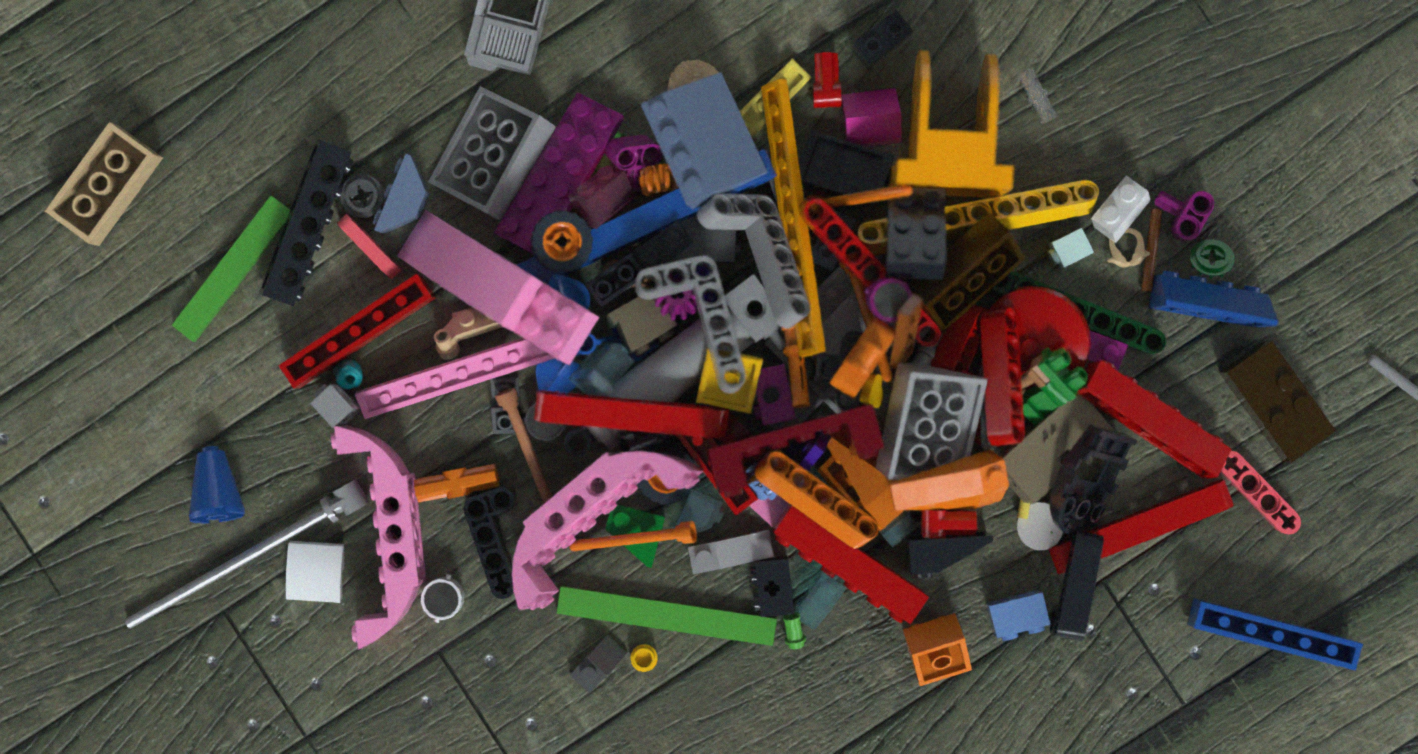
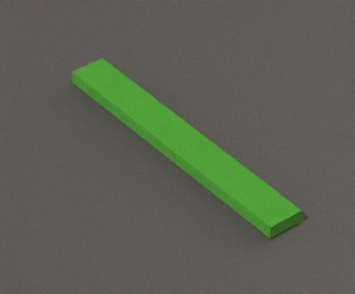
M568 586L560 587L557 614L773 646L777 622L775 617H761V615Z

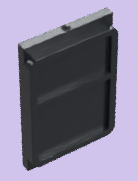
M810 130L803 152L800 154L801 182L804 186L836 196L882 189L891 170L894 155ZM878 201L861 204L877 206Z

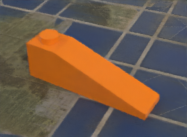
M844 429L830 433L829 435L832 437L827 445L836 463L842 464L848 475L845 480L849 487L853 486L860 498L858 504L861 510L877 522L878 528L881 531L904 511L893 508L889 483L897 480L887 479L876 469L878 455L860 460L858 455L851 456Z
M991 449L889 483L893 508L895 510L978 509L1001 501L1009 486L1005 460Z

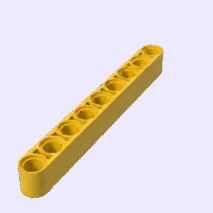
M1081 180L947 206L946 222H954L956 225H948L946 223V242L962 237L980 220L974 219V216L983 218L989 212L1009 230L1087 215L1095 207L1099 188L1092 181ZM1080 196H1086L1089 199H1083ZM1053 201H1059V202H1061L1062 204H1059V205H1058V204H1055ZM1027 206H1032L1035 210L1028 209ZM1000 211H1005L1009 213V215H1003L1000 213ZM887 218L863 223L858 230L857 238L874 256L886 254ZM866 237H872V238H874L875 240H874V241H867V240H865L864 238H866Z

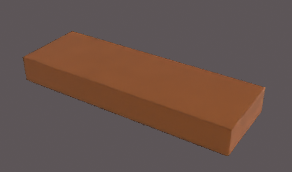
M914 294L898 314L890 367L896 370L898 362L906 363L913 354L922 298Z

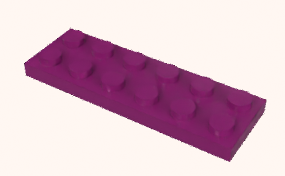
M577 92L494 233L534 255L531 250L530 241L534 226L542 217L551 212L571 211L603 157L607 143L614 138L625 117Z

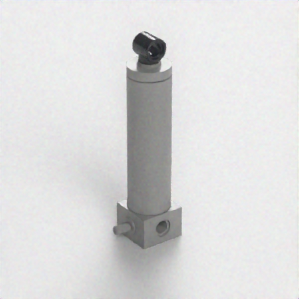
M754 274L724 296L740 353L754 342L756 343L762 338L765 340L767 337L771 339L779 351L786 347L785 339L778 331L781 326L774 319L765 289ZM751 302H758L762 306L763 311L757 317L750 316L747 312V306ZM697 319L598 395L664 402H676L700 384L708 348L701 319ZM713 319L710 321V326L714 330H722L724 328L721 320ZM719 346L717 348L721 350L731 351L730 348H728L727 346ZM579 426L569 431L565 436L564 447L573 456H582L588 453L597 443L601 442L609 450H612L620 444L618 440L619 435L630 430ZM576 434H580L586 439V445L582 450L575 449L572 445V438Z

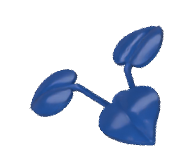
M558 273L550 278L548 286L583 308L588 309L590 294L581 282ZM616 328L612 329L613 336L595 339L594 334L590 331L575 356L590 354L595 350L596 345L612 341L610 351L613 357L619 362L629 364L643 359L647 354L656 349L659 343L656 341L651 344V349L639 357L634 354L628 358ZM555 358L539 363L536 366V379L539 391L570 392L578 385L582 377V368L575 361L568 365Z

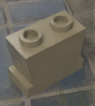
M637 297L607 315L605 322L610 330L616 328L628 358L634 354L639 357L651 349V344L658 340L662 344L674 336L673 332L678 324L675 320L672 321L669 314L664 316L660 314L662 307H655L654 301L657 298L645 300Z

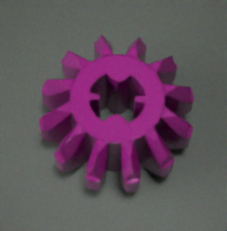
M671 273L668 275L669 280L673 283H680L683 280L680 274L678 279H675ZM693 289L675 293L677 300L673 299L672 295L674 294L659 297L654 301L655 307H662L660 310L662 316L671 313L670 319L672 321L676 319V315L680 314V317L685 320L687 318L686 312L693 315L696 312L695 306L697 304ZM678 294L682 295V299H679V297H677V295H678Z

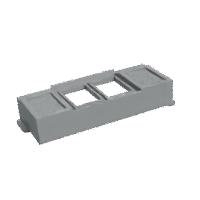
M478 0L464 53L468 64L488 71H494L497 67L531 76L550 0H538L532 23L491 12L493 0Z

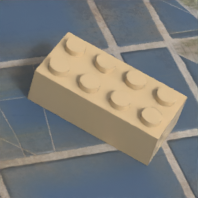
M109 122L45 212L88 244L100 246L163 157L120 126Z

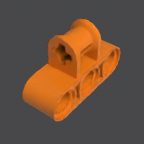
M874 316L829 384L853 399L894 340L896 329Z

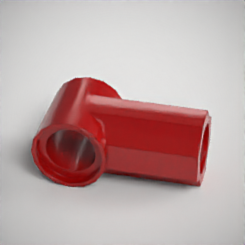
M822 52L814 54L815 83H813V108L841 107L838 53Z
M922 510V537L945 538L946 535L976 536V511Z

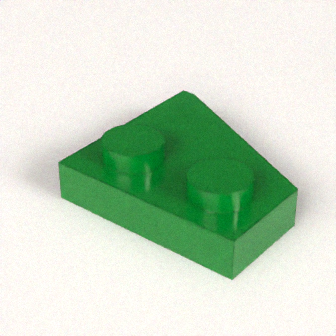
M617 504L616 508L609 514L605 530L612 536L662 530L665 516ZM659 541L623 545L647 567L652 568Z

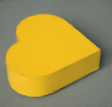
M870 374L863 384L859 398L860 402L865 405L872 404L874 408H879L883 401L882 376L880 374Z

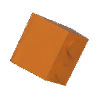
M955 613L940 616L937 619L903 629L907 648L920 686L972 670L965 637Z

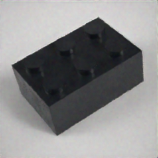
M912 188V193L908 196L887 199L886 277L942 280L946 264V189Z

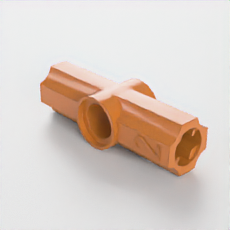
M495 463L466 469V467L444 471L440 475H431L414 480V490L418 503L444 497L451 499L466 496L474 491H483L500 486Z

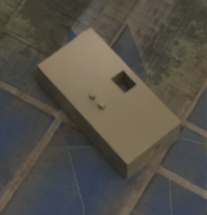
M1077 394V398L1068 401L1063 406L1057 407L1046 414L1043 421L1035 426L1030 423L1025 428L1024 440L1021 443L1006 445L997 453V455L1005 460L1009 486L1024 503L1035 504L1053 487L1065 456L1090 424L1114 431L1093 404Z

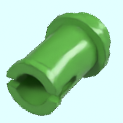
M794 612V614L784 615L783 621L787 635L785 644L790 649L802 648L805 645L806 635L802 632L800 614Z

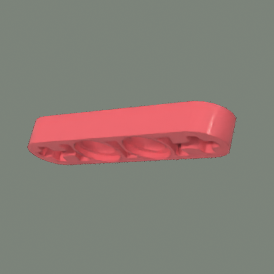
M1231 451L1228 458H1235L1233 464L1238 469L1242 470L1243 466L1246 469L1237 473L1234 469L1229 467L1225 469L1223 466L1221 473L1277 531L1288 535L1297 532L1301 526V518L1298 513L1239 453ZM1246 475H1252L1256 480V485L1251 490H1245L1242 486V479ZM1267 494L1272 495L1275 499V505L1270 510H1265L1261 506V499ZM1279 511L1285 517L1292 516L1290 520L1292 526L1290 528L1282 527L1284 521L1278 515H1275L1273 518L1271 515Z

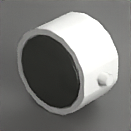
M450 574L431 581L425 586L421 594L423 610L429 617L435 618L434 622L437 623L440 620L453 617L464 603L465 594L463 588L455 579L451 578L452 575Z

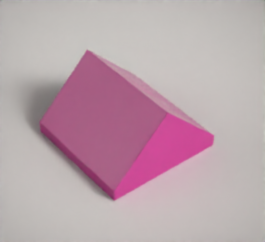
M896 88L841 95L846 141L865 147L902 143L901 110Z

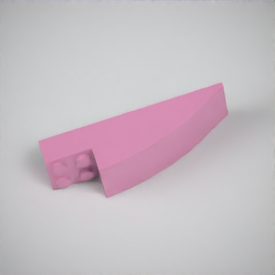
M427 210L424 211L397 255L403 261L478 311L568 365L571 364L599 318Z

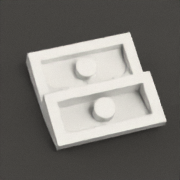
M289 541L286 566V599L340 603L342 600L344 544Z

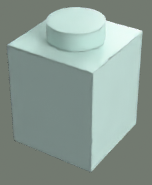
M1082 228L1048 244L1050 250L1047 251L1053 265L1058 264L1060 269L1094 253Z

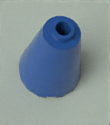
M218 446L202 448V452L198 453L196 457L189 509L190 522L210 523L209 520L225 522L243 517L245 508L225 451L219 450Z

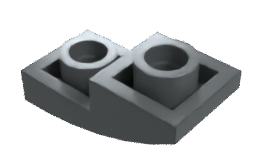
M519 374L502 375L492 378L490 381L493 434L515 433L507 411L503 410L502 406H498L495 395L504 390L516 388L519 396L517 408L520 413Z

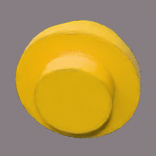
M648 644L636 646L630 656L631 664L636 670L641 672L652 670L658 660L656 650Z

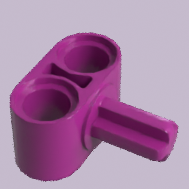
M646 135L614 138L605 147L607 159L619 169L625 170V189L629 192H638L641 189L639 183L641 169L659 164L663 159L660 145Z
M1160 191L1154 200L1155 206L1175 216L1170 230L1173 238L1181 242L1192 240L1200 234L1215 205L1212 195L1205 191L1189 195L1184 202L1164 191ZM1196 197L1204 201L1205 207L1202 212L1197 211L1193 206ZM1183 221L1188 222L1191 226V233L1188 236L1183 235L1180 231V225Z

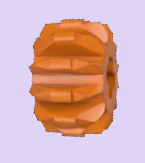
M655 164L640 170L639 183L642 194L645 196L661 197L679 189L668 164Z

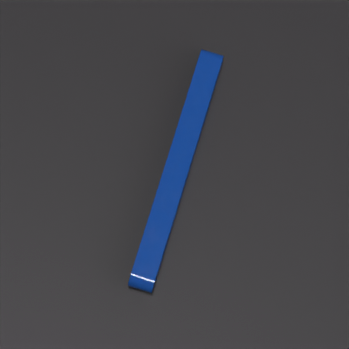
M766 150L758 152L768 173L726 194H742L777 176ZM677 189L592 229L593 248L588 256L589 258L582 266L573 271H551L543 267L535 257L516 266L547 285L554 274L558 273L567 276L663 231L670 224L678 220L681 222L697 215L698 210L703 205L695 209L687 206L680 189ZM567 241L560 244L559 246L564 247L567 244Z

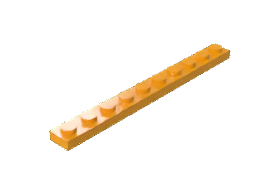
M777 79L762 86L761 90L771 161L777 174L774 182L779 216L810 304L809 314L795 324L799 357H808L825 352L826 350L809 228L799 214V208L804 201L787 79Z

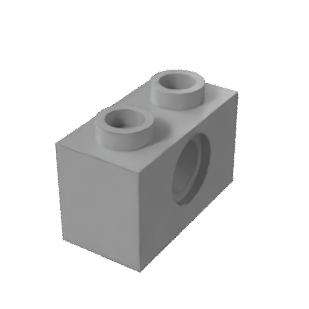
M324 384L313 394L315 399L310 403L332 428L345 425L361 410L358 402L346 389H342L338 384H329L328 386Z

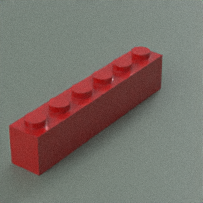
M415 274L278 366L293 389L302 388L341 360L347 358L436 299L422 275Z
M1106 360L1088 363L1085 369L1088 374L1087 383L1079 388L1078 395L1202 479L1219 476L1232 450L1224 444L1222 438L1203 430L1200 423L1181 415V411L1178 408L1167 405L1159 400V396L1156 393L1145 390L1137 385L1138 382L1134 378L1123 375L1115 370L1116 367Z
M790 503L772 528L773 533L776 534L774 538L776 541L787 548L791 544L799 550L797 554L809 563L815 560L822 565L820 570L832 578L835 575L845 580L843 582L845 587L854 593L860 590L867 595L865 599L877 608L881 605L890 610L888 615L899 623L905 620L911 624L929 598L925 591L862 549L850 547Z

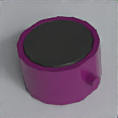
M888 277L878 279L865 289L868 309L873 315L886 321L898 320L899 311L912 296L906 284L900 280Z

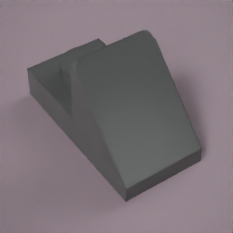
M607 634L570 673V676L588 693H591L611 673L627 654V651Z

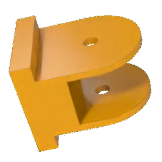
M919 50L913 78L908 160H898L889 171L888 187L908 184L912 188L946 189V196L993 198L1004 195L1012 190L1013 166L995 165L999 98L997 55L986 54L983 60L978 88L975 132L927 130L930 94V55L928 50Z

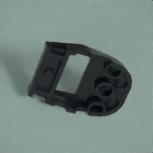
M1093 424L1087 427L1065 456L1051 493V517L1054 524L1062 532L1073 535L1075 530L1088 532L1095 526L1106 509L1103 502L1108 494L1114 495L1119 486L1115 483V480L1120 470L1125 471L1129 462L1125 457L1131 445L1136 444V439L1125 433L1107 430ZM1090 456L1104 459L1093 480L1080 478L1076 474L1083 460L1088 461Z

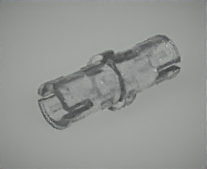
M1031 68L1027 72L1019 74L1017 77L1029 97L1027 101L1034 106L1042 125L1058 117L1047 97L1049 93L1047 89L1043 90L1034 69Z

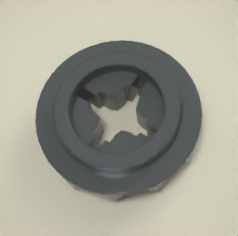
M354 175L343 184V190L340 195L342 206L352 216L358 218L371 217L381 208L385 201L384 189L379 181L370 175ZM359 185L364 192H373V194L366 198L367 207L360 200L352 201V199L359 195Z

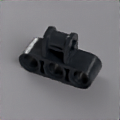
M853 330L845 333L840 342L839 355L825 353L812 355L814 358L813 372L809 376V380L830 382L851 351L846 346L847 338L851 335H856L860 338L862 332ZM824 361L823 374H821L822 362ZM862 387L855 396L854 403L850 406H843L841 404L840 395L842 392L835 388L834 401L837 407L845 411L856 409L860 403L859 398Z

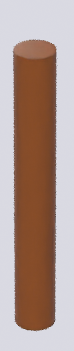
M1151 209L1146 248L1150 255L1145 257L1141 291L1152 292L1162 218V210Z

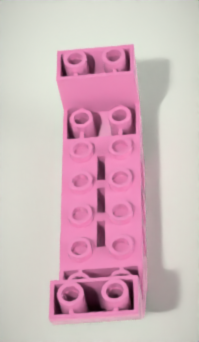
M343 425L334 427L335 432L331 433L332 448L337 449V454L371 452V456L367 457V467L369 473H373L374 484H370V495L372 501L376 500L377 511L373 512V523L375 528H379L380 539H376V551L378 556H382L383 567H379V579L381 583H385L386 594L382 595V607L384 611H388L365 614L355 621V625H352L353 642H357L358 649H361L379 639L399 623L412 606L420 585L427 580L419 505L414 490L415 473H410L400 456L378 436L360 428ZM392 497L398 500L399 507L397 510L391 506ZM394 525H398L401 528V537L394 533ZM397 552L404 556V564L397 560Z
M639 451L621 454L605 453L523 521L525 528L517 543L512 569L513 591L519 610H534L538 607L543 609L554 601L552 596L559 590L542 566L548 564L556 557L554 553L561 547L565 549L575 542L576 538L574 536L581 530L585 532L597 523L595 519L602 513L606 515L617 506L616 501L622 496L626 498L638 489L636 485L643 479L649 480L657 474L667 488L683 489L685 487L689 489L700 480L698 476L704 472L703 469L688 460L662 453Z

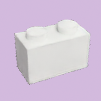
M1125 176L1091 218L1094 228L1116 243L1150 202L1149 192L1131 178Z

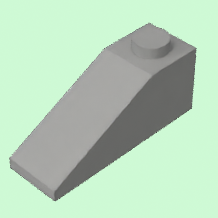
M769 529L688 545L693 574L774 557Z

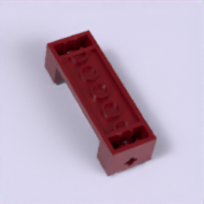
M873 405L862 406L706 450L717 492L719 494L724 493L725 497L728 498L742 494V488L748 486L739 453L742 452L743 457H748L761 453L760 447L769 445L770 450L787 446V440L791 438H796L797 442L815 438L814 432L820 430L825 435L844 429L851 456L858 455L859 460L879 455L878 450L884 448Z

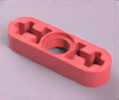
M346 213L337 222V225L391 280L402 271L397 263L350 215Z

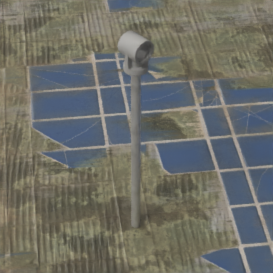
M357 479L332 492L335 496L331 499L329 496H325L320 499L322 508L126 618V625L130 629L327 517L333 523L341 519V512H344L346 516L370 503Z

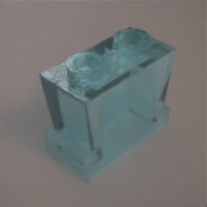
M619 343L596 345L595 350L585 356L577 370H574L568 379L585 394L609 396L615 388L614 385L634 360L628 356V350Z

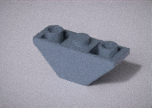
M405 154L404 159L400 158L394 170V173L397 174L395 181L387 186L384 193L386 202L383 210L378 209L374 217L373 224L376 225L374 230L385 234L420 219L429 197V191L415 158L408 154Z

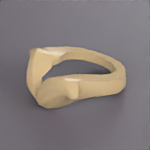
M1129 227L1125 233H1131L1137 239L1135 253L1132 255V260L1130 262L1126 261L1125 257L1116 248L1115 242L1109 239L1108 247L1111 257L1107 260L1108 263H1114L1119 267L1135 266L1150 255V252L1145 250L1142 234L1136 229Z

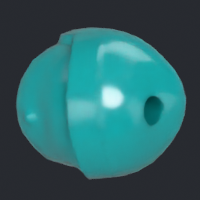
M343 359L333 369L336 382L342 389H352L360 386L363 373L361 366L356 360Z

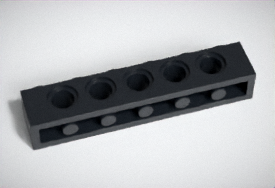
M316 140L259 291L261 295L293 307L296 301L300 302L305 287L302 286L305 275L310 276L314 267V261L311 260L314 251L320 250L324 240V236L321 235L324 225H329L333 217L334 210L331 209L334 199L338 200L342 193L343 184L340 182L343 174H348L351 169L353 159L350 156L352 152L325 141ZM325 165H330L334 171L332 178L329 180H324L321 177V169ZM320 190L324 195V200L320 205L315 206L311 202V195L313 192ZM311 216L314 219V227L310 231H304L301 227L303 218ZM296 242H302L305 247L304 253L299 257H294L291 252V248ZM286 268H293L295 271V277L290 282L282 280V272Z

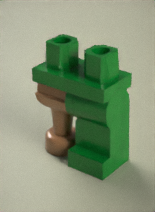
M1046 348L1041 352V355L1032 359L1029 370L1021 375L1023 413L1034 426L1043 421L1044 416L1055 408L1061 407L1068 401L1077 398L1079 388L1087 383L1088 374L1082 367L1078 366L1072 371H1069L1066 367L1070 364L1071 357L1064 348L1053 352ZM1033 383L1036 384L1035 386H1033V387L1030 388L1029 390L1025 391V387H1027V386H1029V385H1031V384H1033Z

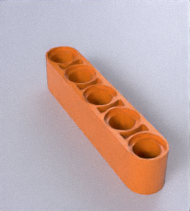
M774 451L756 465L755 476L760 483L850 547L860 548L877 536L879 531L878 524L871 516L783 453Z

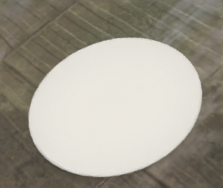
M1037 502L1030 504L1028 519L1018 518L1017 531L1020 539L1025 545L1035 550L1052 548L1059 542L1063 534L1054 524L1049 509L1050 505L1047 503Z

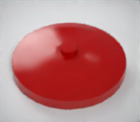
M1021 287L1004 294L990 307L989 311L1011 307L1017 315L1021 375L1029 370L1032 359L1041 355V352L1046 348H1049L1052 352L1064 348L1071 357L1070 364L1066 366L1069 371L1078 366L1084 369L1091 348L1089 327L1079 308L1063 294L1045 287ZM981 341V343H980L981 354H982V341ZM1033 383V384H1031V385L1025 387V391L1029 390L1030 388H1032V387L1035 386L1036 384Z

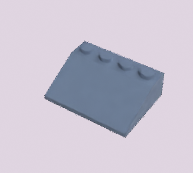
M721 72L666 91L641 104L683 198L690 208L695 209L707 203L715 194H726L768 173Z

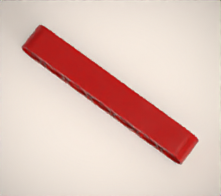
M810 198L801 203L799 214L802 220L865 289L878 279L886 278L885 267L823 200ZM816 203L820 208V213L817 218L811 219L808 215V208ZM835 224L839 230L838 235L834 239H829L827 228ZM850 245H854L857 248V255L852 260L847 259L845 254L847 247ZM869 265H873L876 271L875 276L871 280H867L864 276V271ZM921 308L915 342L922 346L930 347L939 341L940 329ZM928 326L930 328V336L925 340H921L920 330Z
M541 390L536 393L534 420L546 423L726 438L729 409L717 406Z
M1222 479L1091 529L1088 532L1104 536L1102 559L1233 507L1234 503L1225 480ZM1072 537L1058 542L1055 546L1048 549L1057 574L1065 573Z

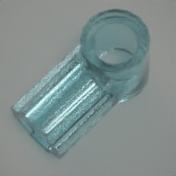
M904 510L884 529L879 530L892 547L921 525V518H911L910 510Z

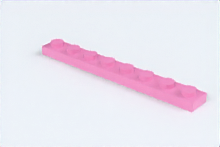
M521 338L359 390L355 393V397L364 419H368L555 359V357L527 339Z

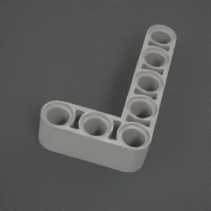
M715 194L698 210L697 217L699 222L707 229L746 231L774 319L783 328L789 329L809 314L810 304L774 201L766 195Z
M698 256L642 270L637 276L635 291L639 297L645 300L693 289L717 383L720 389L726 393L737 392L744 383L745 371L714 260L708 256ZM698 266H704L708 268L710 274L702 277L696 273L695 269ZM676 272L682 276L683 280L680 283H673L669 280L668 275ZM651 279L655 282L656 287L651 290L644 289L641 281ZM707 292L713 293L717 301L715 303H707L702 295ZM719 319L723 322L724 328L722 330H714L710 326V321ZM719 346H727L731 350V356H720L717 348ZM728 372L735 373L738 376L739 382L729 384L725 381L724 375Z

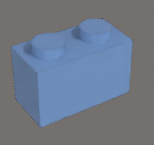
M1040 590L986 603L993 634L997 638H1002V641L1015 639L1018 637V633L1028 631L1029 634L1039 633L1045 630L1044 626L1051 625L1043 592Z

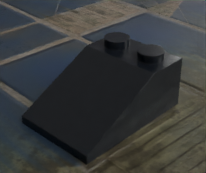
M983 531L976 532V536L946 535L945 538H925L921 535L905 536L907 570L914 574L917 579L933 578V573H940L993 542V535Z

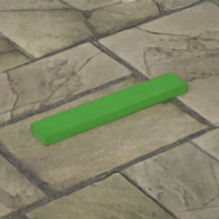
M270 196L171 326L192 342H196L283 229L290 209L275 197Z

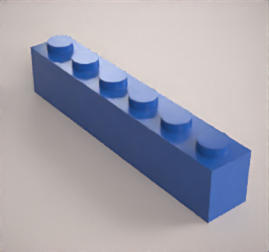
M1193 598L1187 625L1195 629L1355 671L1363 645L1353 639Z

